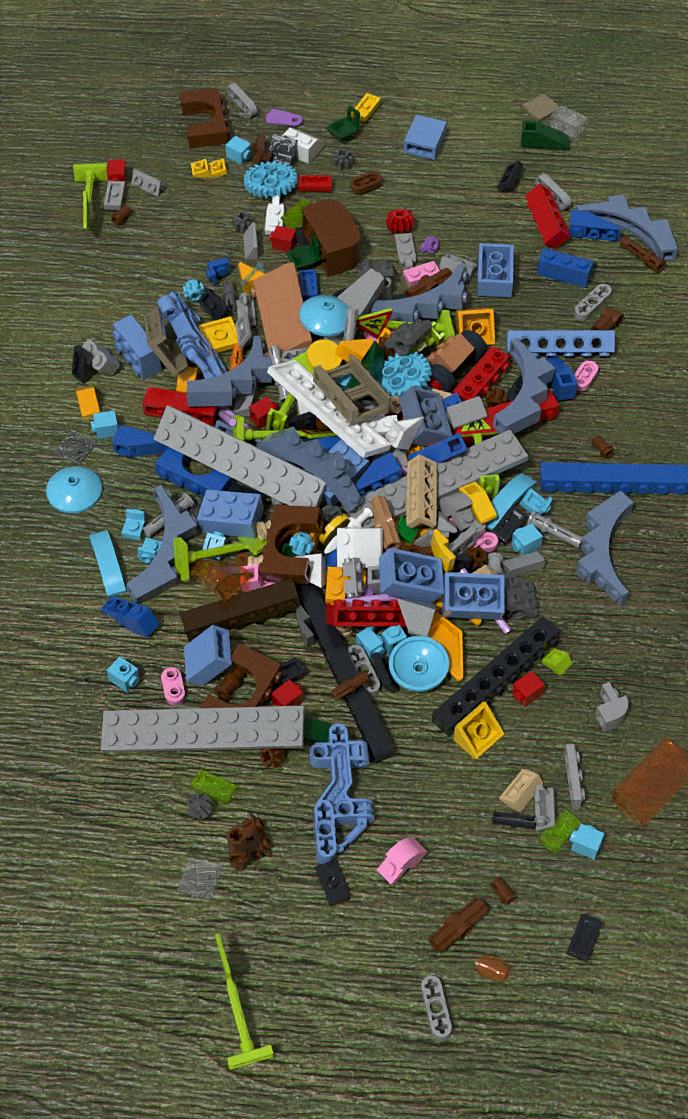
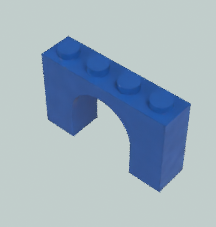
M170 447L164 451L155 463L156 474L160 478L167 479L176 486H182L191 493L204 497L206 489L228 491L231 483H236L237 481L215 469L205 475L189 473L184 467L191 457Z

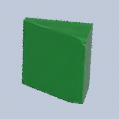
M403 517L400 518L396 528L400 541L412 545L419 528L416 526L414 528L406 526V519Z

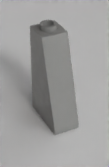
M371 268L337 298L344 301L350 308L358 309L357 317L367 315L373 307L375 300L378 299L384 289V277L381 273Z

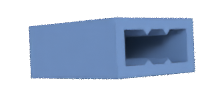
M416 115L404 140V153L435 160L446 136L447 122Z
M212 625L184 646L186 681L203 686L232 665L229 631L227 629Z

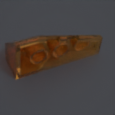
M211 558L199 559L196 562L189 563V575L224 602L253 576L251 572L241 565Z

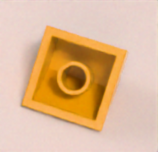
M493 308L456 310L458 334L465 330H471L479 334L486 342V345L495 344Z

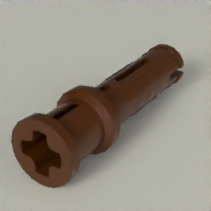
M624 236L621 239L620 245L642 259L645 266H650L657 274L663 271L666 266L664 259L658 258L654 252H648L628 236Z
M234 668L231 673L225 674L221 684L215 686V694L223 700H228L234 688L239 687L240 679L245 673Z

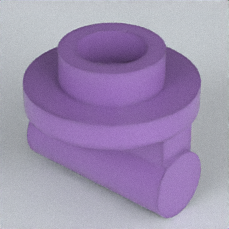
M434 236L427 237L424 243L419 246V250L421 252L435 253L439 247L437 238Z

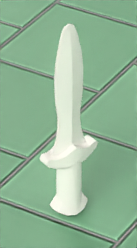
M364 508L363 513L356 519L349 517L350 523L347 527H361V524L366 519L373 517L372 510ZM337 535L327 545L324 553H330L337 548Z

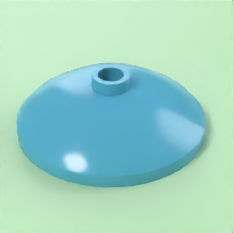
M314 296L302 304L299 318L302 325L316 335L336 336L344 333L347 308L350 307L344 301L334 296Z
M80 466L67 467L58 471L50 478L46 487L49 503L55 509L64 513L84 512L92 508L99 501L102 494V483L99 476L94 471Z
M413 636L402 640L394 647L389 658V670L393 679L401 687L410 691L423 692L431 690L443 682L449 670V658L444 647L436 640L424 636ZM421 668L422 671L418 672L416 669Z

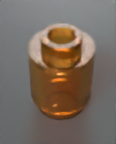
M485 954L483 958H478L475 969L478 970L477 975L495 983L498 981L503 983L509 966L505 965V962Z

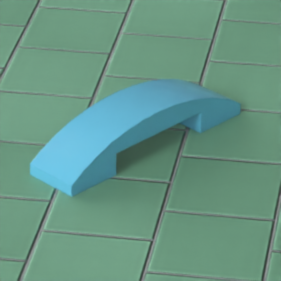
M523 473L513 478L492 500L491 504L497 517L485 522L486 528L492 531L509 509L515 506L527 490L533 489L537 482Z
M108 531L89 535L107 597L126 593Z

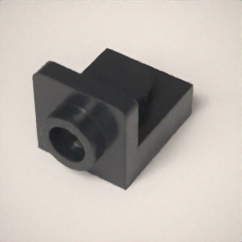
M453 553L456 559L451 571L459 572L465 568L468 572L471 555Z

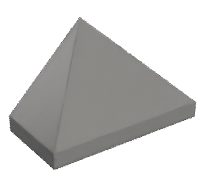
M244 312L235 323L238 345L241 348L253 343V333L248 313Z

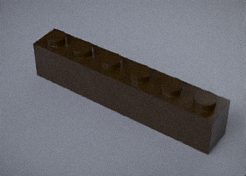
M293 578L180 612L186 636L189 641H192L212 625L227 630L235 629L247 623H255L266 617H274L279 613L293 611L297 606H301Z

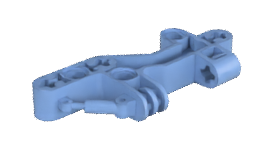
M173 290L169 295L162 296L157 302L163 317L171 323L178 337L176 343L182 355L201 369L205 379L226 373L227 371L218 353L197 327V324L201 321L199 316L186 306L183 298L177 291Z
M338 723L330 727L328 742L312 745L309 755L310 765L314 768H330L331 783L315 804L313 813L316 859L320 864L334 860L335 853H342L347 844H351L366 830L367 823L375 820L372 808L373 800L352 799L348 797L352 784L351 768L365 767L370 763L368 743L365 741H348L347 728ZM318 753L321 754L323 757L318 758L314 754ZM346 810L348 814H342L339 811ZM322 811L326 815L324 820H322ZM356 824V827L344 838L345 841L342 844H336L335 825ZM327 830L329 834L323 835L319 831ZM324 845H327L328 854H325V851L323 850Z

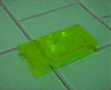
M303 197L282 215L280 219L288 228L294 229L302 222L301 207L310 204Z
M202 769L198 771L190 784V789L203 795L207 794L210 798L225 805L228 804L237 789L236 785Z
M566 809L555 820L556 826L548 828L538 840L554 854L571 837L573 830H577L580 824H582L580 820Z

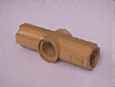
M375 496L370 501V505L375 517L373 519L375 528H383L384 548L386 551L389 548L399 549L402 544L396 529L398 524L393 513L390 511L388 501L385 496Z

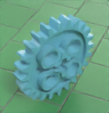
M267 161V164L261 162V165L255 164V168L250 167V171H246L244 175L245 189L248 190V193H253V196L258 194L259 198L265 196V199L268 196L274 198V195L281 197V194H287L286 191L291 192L292 188H295V184H297L296 170L292 166H288V163L282 165V161L279 163Z
M410 351L405 356L395 353L394 358L389 356V361L384 360L380 386L390 396L396 395L398 397H401L411 386L422 389V386H428L426 381L431 380V366L427 358H424L423 354L419 355L418 352L412 354Z

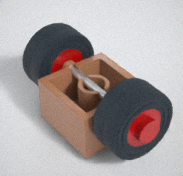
M465 330L456 336L451 335L445 341L443 340L436 347L437 350L427 356L432 375H430L431 380L426 381L427 385L432 389L450 393L456 386V380L452 372L463 361L477 363L485 355L487 345L484 339L474 331Z

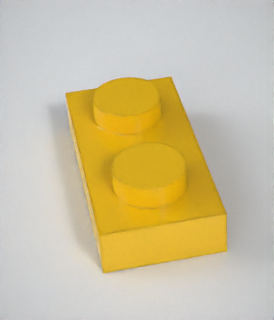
M366 93L355 107L360 112V121L366 122L380 105L381 98ZM351 112L352 118L356 119L355 114Z

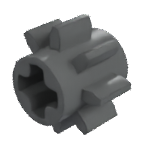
M341 148L336 150V154L332 155V161H334V166H337L339 169L349 168V164L353 163V157H351V152Z
M245 211L234 214V219H232V226H235L236 231L238 230L239 232H246L251 223H253V217H250V213Z
M328 504L321 509L324 516V526H327L337 516L343 515L341 509L336 505Z
M196 793L187 802L190 808L187 813L193 818L204 819L212 812L213 807L210 803L213 800L207 794L203 795L201 793L199 795Z

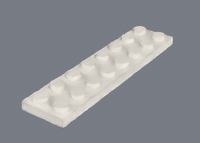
M296 360L269 366L267 373L307 407L311 413L317 416L322 423L326 424L345 441L347 445L354 449L359 456L366 458L389 451L391 444L367 422L361 421L350 425L314 383L313 375Z

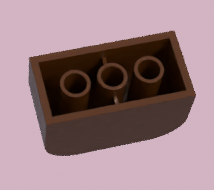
M324 200L301 207L302 231L310 245L311 235H314L319 242L321 257L319 263L327 277L350 271L357 267V263L360 262L361 231L359 225L355 224L352 213L348 212L345 205L336 200Z

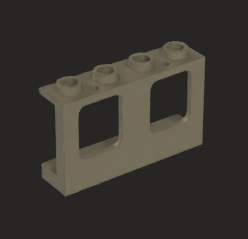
M156 307L144 316L147 344L174 376L185 371L188 366L187 358L182 355L176 340L172 343L166 336L163 315L159 307Z
M349 354V364L325 371L321 365L314 367V383L350 425L389 411L390 395L382 389L379 382L375 381L370 372L352 354ZM353 374L361 383L358 386L342 391L333 379ZM369 395L380 405L378 408L359 413L358 408L352 401Z

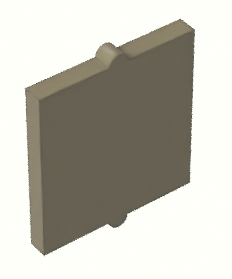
M545 94L522 105L529 115H532L537 121H541L561 110L554 100H551Z

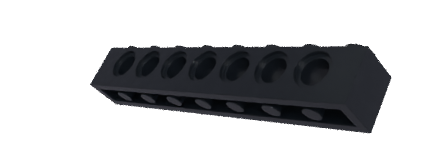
M542 616L432 713V723L448 737H451L454 734L455 726L483 701L489 706L493 698L501 696L509 684H513L518 680L520 674L528 672L537 659L541 660L545 656L546 651L550 648H555L560 641V630Z

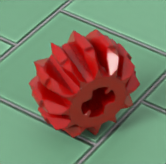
M405 208L392 209L387 214V228L390 232L408 233L414 226V214L411 213V210H406Z

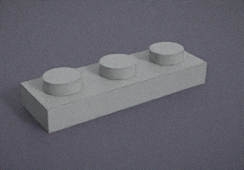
M566 744L564 757L571 808L580 809L581 802L585 801L584 788H580L582 771L578 770L577 764L580 762L579 752H575L574 744Z

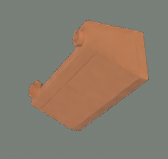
M294 262L286 263L254 279L251 295L258 303L267 350L269 347L272 348V346L279 345L282 356L283 352L310 347L312 344L310 331L302 325L299 318L303 300ZM268 350V352L265 353V354H266V357H270L269 350Z

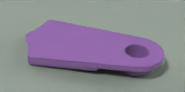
M272 109L266 114L267 124L297 127L302 123L301 116L289 112Z

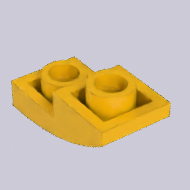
M224 158L210 163L207 162V159L191 163L192 174L196 178H212L228 174Z
M435 529L430 543L431 549L435 557L442 558V568L449 572L453 570L456 556L447 548L449 540H447L446 536Z

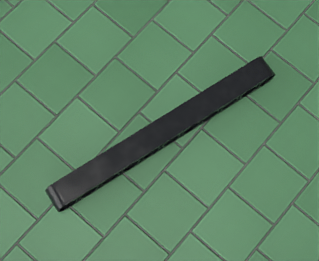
M311 582L309 584L296 585L301 606L310 617V627L339 686L344 683L345 679H350L358 673L336 626L326 622L327 607L317 586ZM364 685L357 688L354 693L344 696L343 698L363 741L368 743V752L373 762L394 756L390 740Z

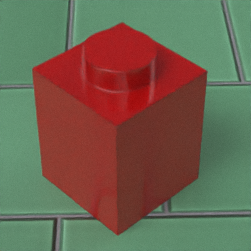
M109 159L108 181H123L126 184L127 168L125 160Z
M277 225L274 232L272 231L270 234L272 249L283 252L292 250L297 242L296 230Z
M268 397L249 406L250 418L259 429L266 426L268 413L271 408L278 411L276 403L274 401L271 402Z
M531 671L513 683V698L526 707L543 695L545 684Z
M289 679L271 693L272 704L274 706H299L303 703V690L298 684H294Z

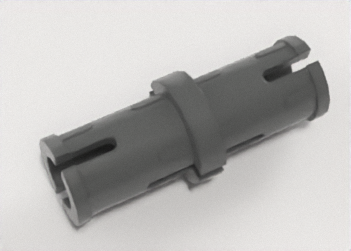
M225 280L223 282V298L226 307L232 312L231 306L233 311L236 310L235 299L237 295L234 291V282L228 280L227 285Z

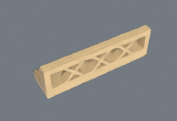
M419 454L407 463L406 526L414 528L419 523H423L434 528L436 526L437 462ZM425 465L430 466V473L425 468ZM425 478H426V480L428 481V483L430 484V489L428 488V486H427L426 483H425ZM425 494L427 495V497H428L429 500H430V505L428 504V502H427L426 499H425ZM425 510L427 511L428 515L430 516V519L424 517V516H425Z

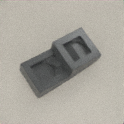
M297 606L298 630L304 644L309 648L314 645V635L309 629L310 617L302 606Z

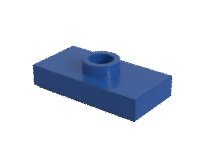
M299 270L302 300L318 296L316 270Z

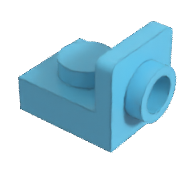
M126 509V521L121 533L122 538L141 540L142 528L146 525L145 512L138 509Z
M220 532L207 533L202 550L224 546L225 543L228 544L229 540L224 537L225 534ZM222 555L213 556L209 558L221 560Z
M145 538L143 546L137 549L139 560L144 563H151L159 551L162 541Z

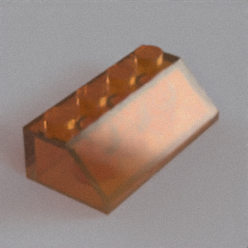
M665 737L614 789L611 802L644 827L688 781V757L683 749L668 737Z

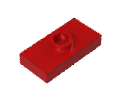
M299 175V191L332 192V176Z

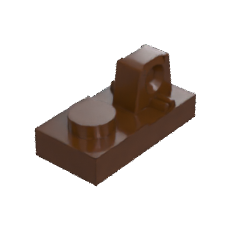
M260 133L253 146V163L256 164L259 163L260 159L270 161L271 151L265 149L267 144L265 142V135Z

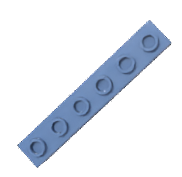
M615 330L506 332V353H509L511 340L516 337L519 341L527 339L529 341L527 349L535 356H539V353H546V356H557V353H564V356H574V353H581V356H592V353H599V356H610V353L615 352ZM539 339L546 340V348L542 349L538 346ZM557 339L564 341L565 345L562 349L556 346ZM575 339L582 341L581 348L574 346L573 342ZM593 339L599 340V348L592 347L591 341Z

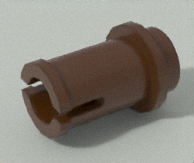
M124 205L119 211L114 212L111 217L112 222L116 225L122 224L123 220L132 213L131 208L128 205Z
M596 436L592 440L591 444L600 452L601 457L609 458L613 455V447L608 445L601 436Z
M500 877L495 878L492 881L493 883H490L489 886L500 897L501 903L509 905L515 900V892L510 890Z

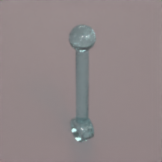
M258 261L257 266L244 280L240 281L241 286H245L250 277L259 268L263 267L262 261Z

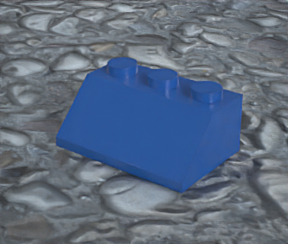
M543 248L538 260L537 275L587 287L596 261Z

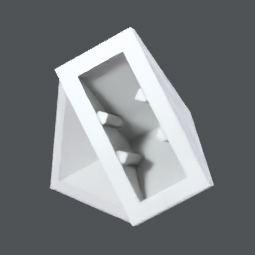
M424 417L402 421L393 420L385 436L386 439L395 448L409 450Z
M321 553L296 556L309 559L313 567L310 578L311 583L320 588L327 584L328 571Z

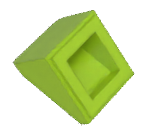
M555 648L541 660L544 665L558 675H562L572 665L569 654Z

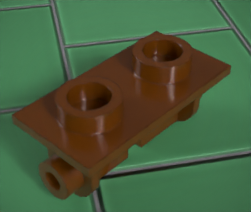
M250 813V819L243 820L241 827L246 832L247 840L254 838V840L247 843L251 856L256 860L261 859L264 853L272 856L270 850L272 845L269 838L265 836V825L262 819Z

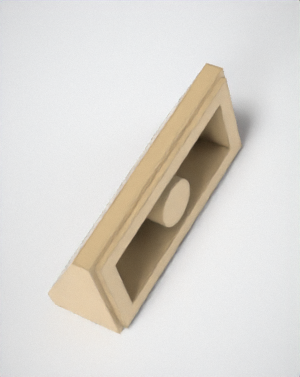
M522 769L499 799L514 810L521 812L535 795L534 789L536 786L543 785V782L538 773Z

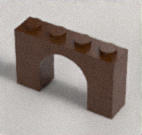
M218 88L180 92L183 115L204 113L214 117L206 123L186 125L189 149L227 144V137H230L229 127H226L228 125L227 116H223L225 115V107L221 105L223 104L222 94H219Z
M275 505L274 512L271 513L270 517L271 526L267 530V543L263 547V560L259 564V573L265 582H280L293 578L295 584H309L313 568L309 559L284 556L280 554V546L289 535L294 533H320L324 519L320 507Z
M239 643L231 656V666L246 673L256 681L254 695L245 703L232 705L208 693L200 708L263 707L264 701L269 700L271 697L273 686L275 683H279L283 677L281 664Z

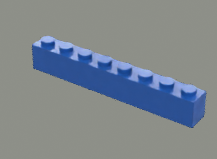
M541 462L540 491L567 493H618L622 491L624 494H688V465Z

